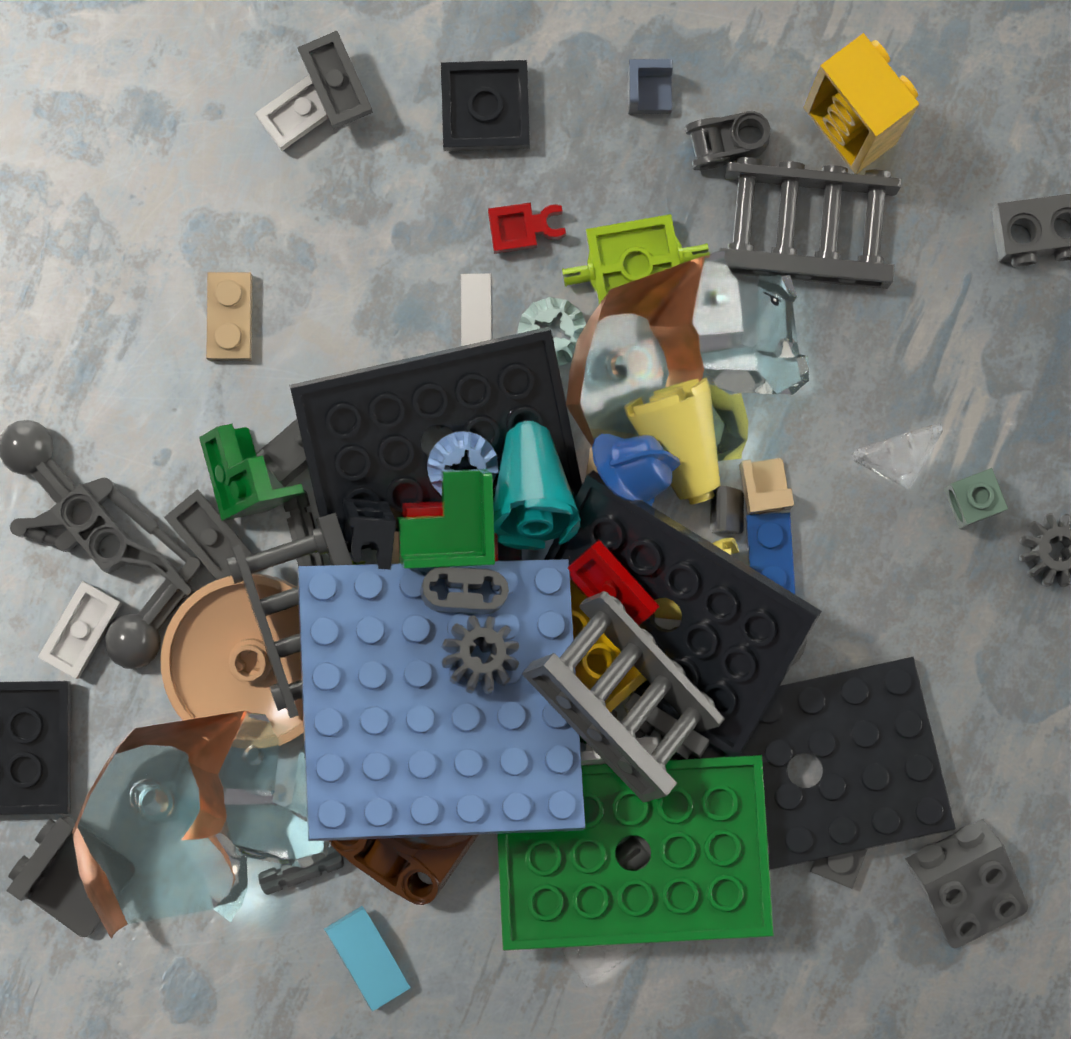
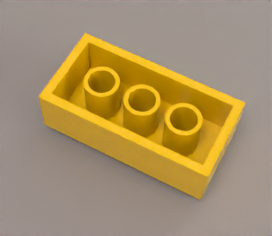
M864 33L820 65L803 106L804 110L854 174H858L897 144L919 106V102L916 100L918 92L911 81L904 75L897 76L888 64L890 57L885 48L877 40L871 42Z

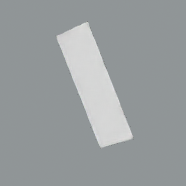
M491 273L461 274V346L491 340Z

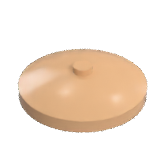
M251 574L259 599L296 587L277 577ZM227 576L205 585L187 598L172 617L161 648V674L164 688L171 705L182 720L247 711L230 747L232 750H267L281 746L304 732L303 700L294 701L298 716L290 718L286 709L277 711L269 687L276 684L277 681L243 582L234 584L232 576ZM299 605L266 616L274 642L300 633ZM301 652L280 658L288 684L302 680Z

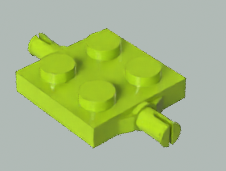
M668 214L586 229L585 233L589 249L587 265L562 268V275L565 287L590 282L597 294L598 304H600L610 289L702 256L705 257L704 262H709L710 252H708L709 247L707 243L682 248L681 243L675 236L672 215Z

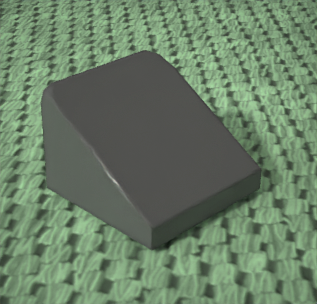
M719 486L713 490L715 496L711 498L710 531L720 534L743 533V491L729 486Z

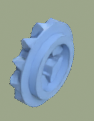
M461 431L451 433L435 444L428 458L427 471L432 485L441 496V471L454 470L445 465L459 464L461 458L464 457L465 450H467L470 465L476 466L477 469H487L490 471L494 482L496 475L499 473L497 455L485 438L472 432Z

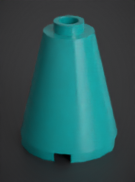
M534 421L520 422L506 434L493 502L494 533L498 535V542L504 546L522 550L545 549V541L558 538L560 545L573 538L580 528V516L550 431Z

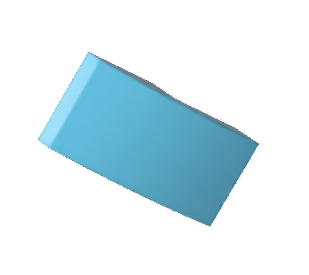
M363 906L324 928L341 961L348 969L372 1012L410 989L395 959Z

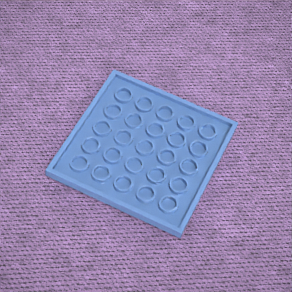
M568 559L495 561V565L451 566L457 568L489 569L497 571L504 576L509 589L507 599L498 611L491 614L439 612L426 606L421 599V585L428 572L438 567L403 568L401 564H391V570L378 569V564L298 566L308 841L580 831L585 829L580 736L522 675L524 670L534 660L555 653L560 658L574 641L570 576L567 569L569 567ZM438 579L435 586L429 587L430 591L437 592L439 600H445L449 592H461V588L446 587L445 579ZM484 581L480 589H468V593L482 594L483 602L490 603L494 595H499V591L491 589V582ZM473 615L478 619L480 627L484 626L489 616L494 617L495 624L492 630L497 633L502 627L509 626L511 631L506 639H504V642L515 641L519 643L518 651L509 655L519 661L518 668L515 671L506 670L510 681L505 686L498 684L494 680V690L489 694L483 691L481 682L477 683L473 693L466 692L468 679L464 676L458 683L453 684L450 678L457 670V667L443 668L441 663L443 658L451 655V653L446 652L442 648V644L445 639H455L451 632L452 627L458 623L467 629V620ZM476 646L471 657H479L482 664H485L490 653H482L479 646Z

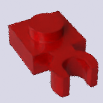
M531 202L488 208L494 254L537 248V235H543L550 240L564 238L566 236L565 228L552 229L547 224L549 217L558 216L563 213L562 206L557 204L549 205L540 214L532 215Z

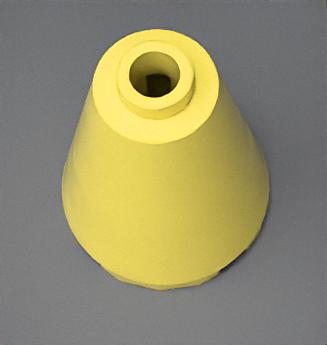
M698 378L654 391V395L649 398V403L643 404L642 398L639 397L624 406L626 415L638 435L654 436L665 451L679 458L680 466L672 471V483L670 484L680 500L688 499L690 505L713 498L715 496L713 490L720 486L711 390L708 379L703 378L700 382Z

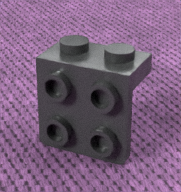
M69 816L59 817L56 822L50 819L36 836L35 841L40 845L30 859L24 855L9 873L8 877L13 882L6 891L20 901L31 900L78 936L87 937L93 933L101 919L88 898L79 875L72 833L76 821ZM78 824L77 827L92 857L105 872L117 899L135 875V865Z
M984 819L974 824L966 825L958 832L935 844L927 845L919 852L905 858L910 872L927 894L945 939L952 948H959L1022 916L1028 910V904L1004 845Z

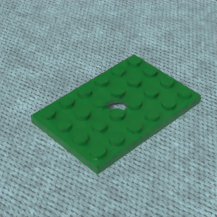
M762 755L669 760L665 765L666 772L677 784L667 796L644 803L607 764L581 765L585 829L580 831L497 834L503 951L773 937ZM628 836L643 838L651 849V857L648 864L637 871H629L622 868L616 860L617 845Z

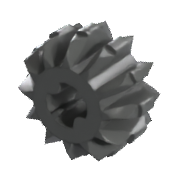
M1049 513L1043 517L1044 527L1036 521L1028 525L1034 537L1023 536L1020 538L1019 543L1031 548V552L1020 555L1019 560L1020 562L1033 560L1035 565L1028 570L1027 575L1033 578L1043 571V586H1051L1056 576L1060 587H1066L1070 585L1071 515H1062L1057 524L1054 515ZM1050 540L1052 544L1059 541L1063 544L1064 548L1060 552L1064 557L1063 560L1061 556L1055 559L1050 557L1049 553L1053 549L1049 543Z
M474 615L468 618L467 629L456 623L451 629L455 639H445L442 644V648L446 652L451 653V655L443 658L441 662L442 667H457L450 681L456 684L464 676L468 679L466 684V692L473 693L478 682H481L482 689L486 694L492 693L494 690V680L498 684L505 686L510 681L506 670L515 671L519 665L518 660L509 656L518 651L519 643L515 641L504 642L511 629L506 625L498 633L492 630L495 618L491 616L487 618L483 627H480L479 621ZM476 646H479L482 653H490L485 664H482L479 657H471Z

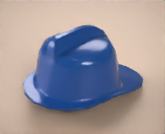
M600 434L594 439L592 452L598 474L605 485L615 495L624 500H642L652 506L654 498L666 490L672 483V471L680 466L679 458L665 451L654 436L642 435L624 439L611 434Z

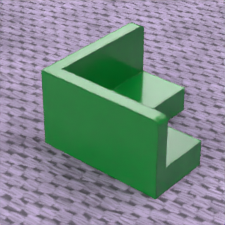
M232 423L217 426L199 437L222 521L268 512L304 493L302 484L272 490L263 455L256 456L249 428L234 429Z
M487 469L441 471L443 516L398 517L399 563L403 568L495 565L492 473Z

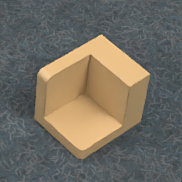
M781 458L751 462V459L741 461L739 468L747 515L790 510L794 506L792 489L787 487L784 463Z

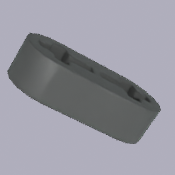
M438 567L429 571L420 589L421 599L430 609L439 612L491 614L498 611L505 603L509 592L507 581L497 571L457 567ZM438 579H445L446 587L461 588V592H449L445 600H439L437 592L430 591L429 587L435 586ZM488 581L491 582V589L499 591V595H494L491 602L486 603L483 602L482 594L468 593V589H480L483 582Z

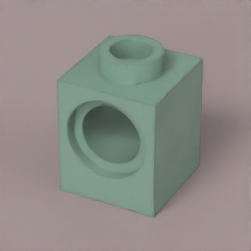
M992 468L953 482L944 488L959 529L998 515L1008 509Z

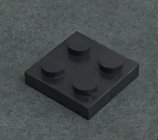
M527 60L441 62L444 151L530 149Z

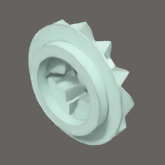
M548 297L533 302L522 314L518 333L540 329L536 322L541 325L543 323L551 325L558 315L562 316L560 319V331L565 333V336L570 338V340L557 337L553 339L558 366L572 361L577 339L583 331L586 322L582 312L568 300Z

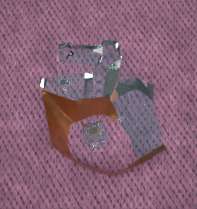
M717 251L610 289L578 337L569 371L566 406L590 445L593 447L594 439L600 434H611L624 439L639 436L624 409V406L629 402L641 397L643 404L649 403V398L654 395V391L698 378L700 382L703 378H707L711 390L718 461L741 459L742 451L748 438V418L742 395H793L809 381L808 356L799 354L793 302L797 295L791 276H781L775 273L759 275L758 343L752 348L741 344L743 322L738 280L732 275L724 259L725 254L729 251Z
M238 711L135 728L115 748L87 794L72 830L79 875L88 898L111 939L119 929L127 924L212 910L213 908L229 922H232L234 915L243 905L248 889L247 858L306 868L327 856L329 841H308L304 744L299 752L292 803L286 807L272 802L275 792L279 739L273 732L271 722L266 717V714ZM130 863H132L135 868L134 875L132 874L131 869L129 867Z

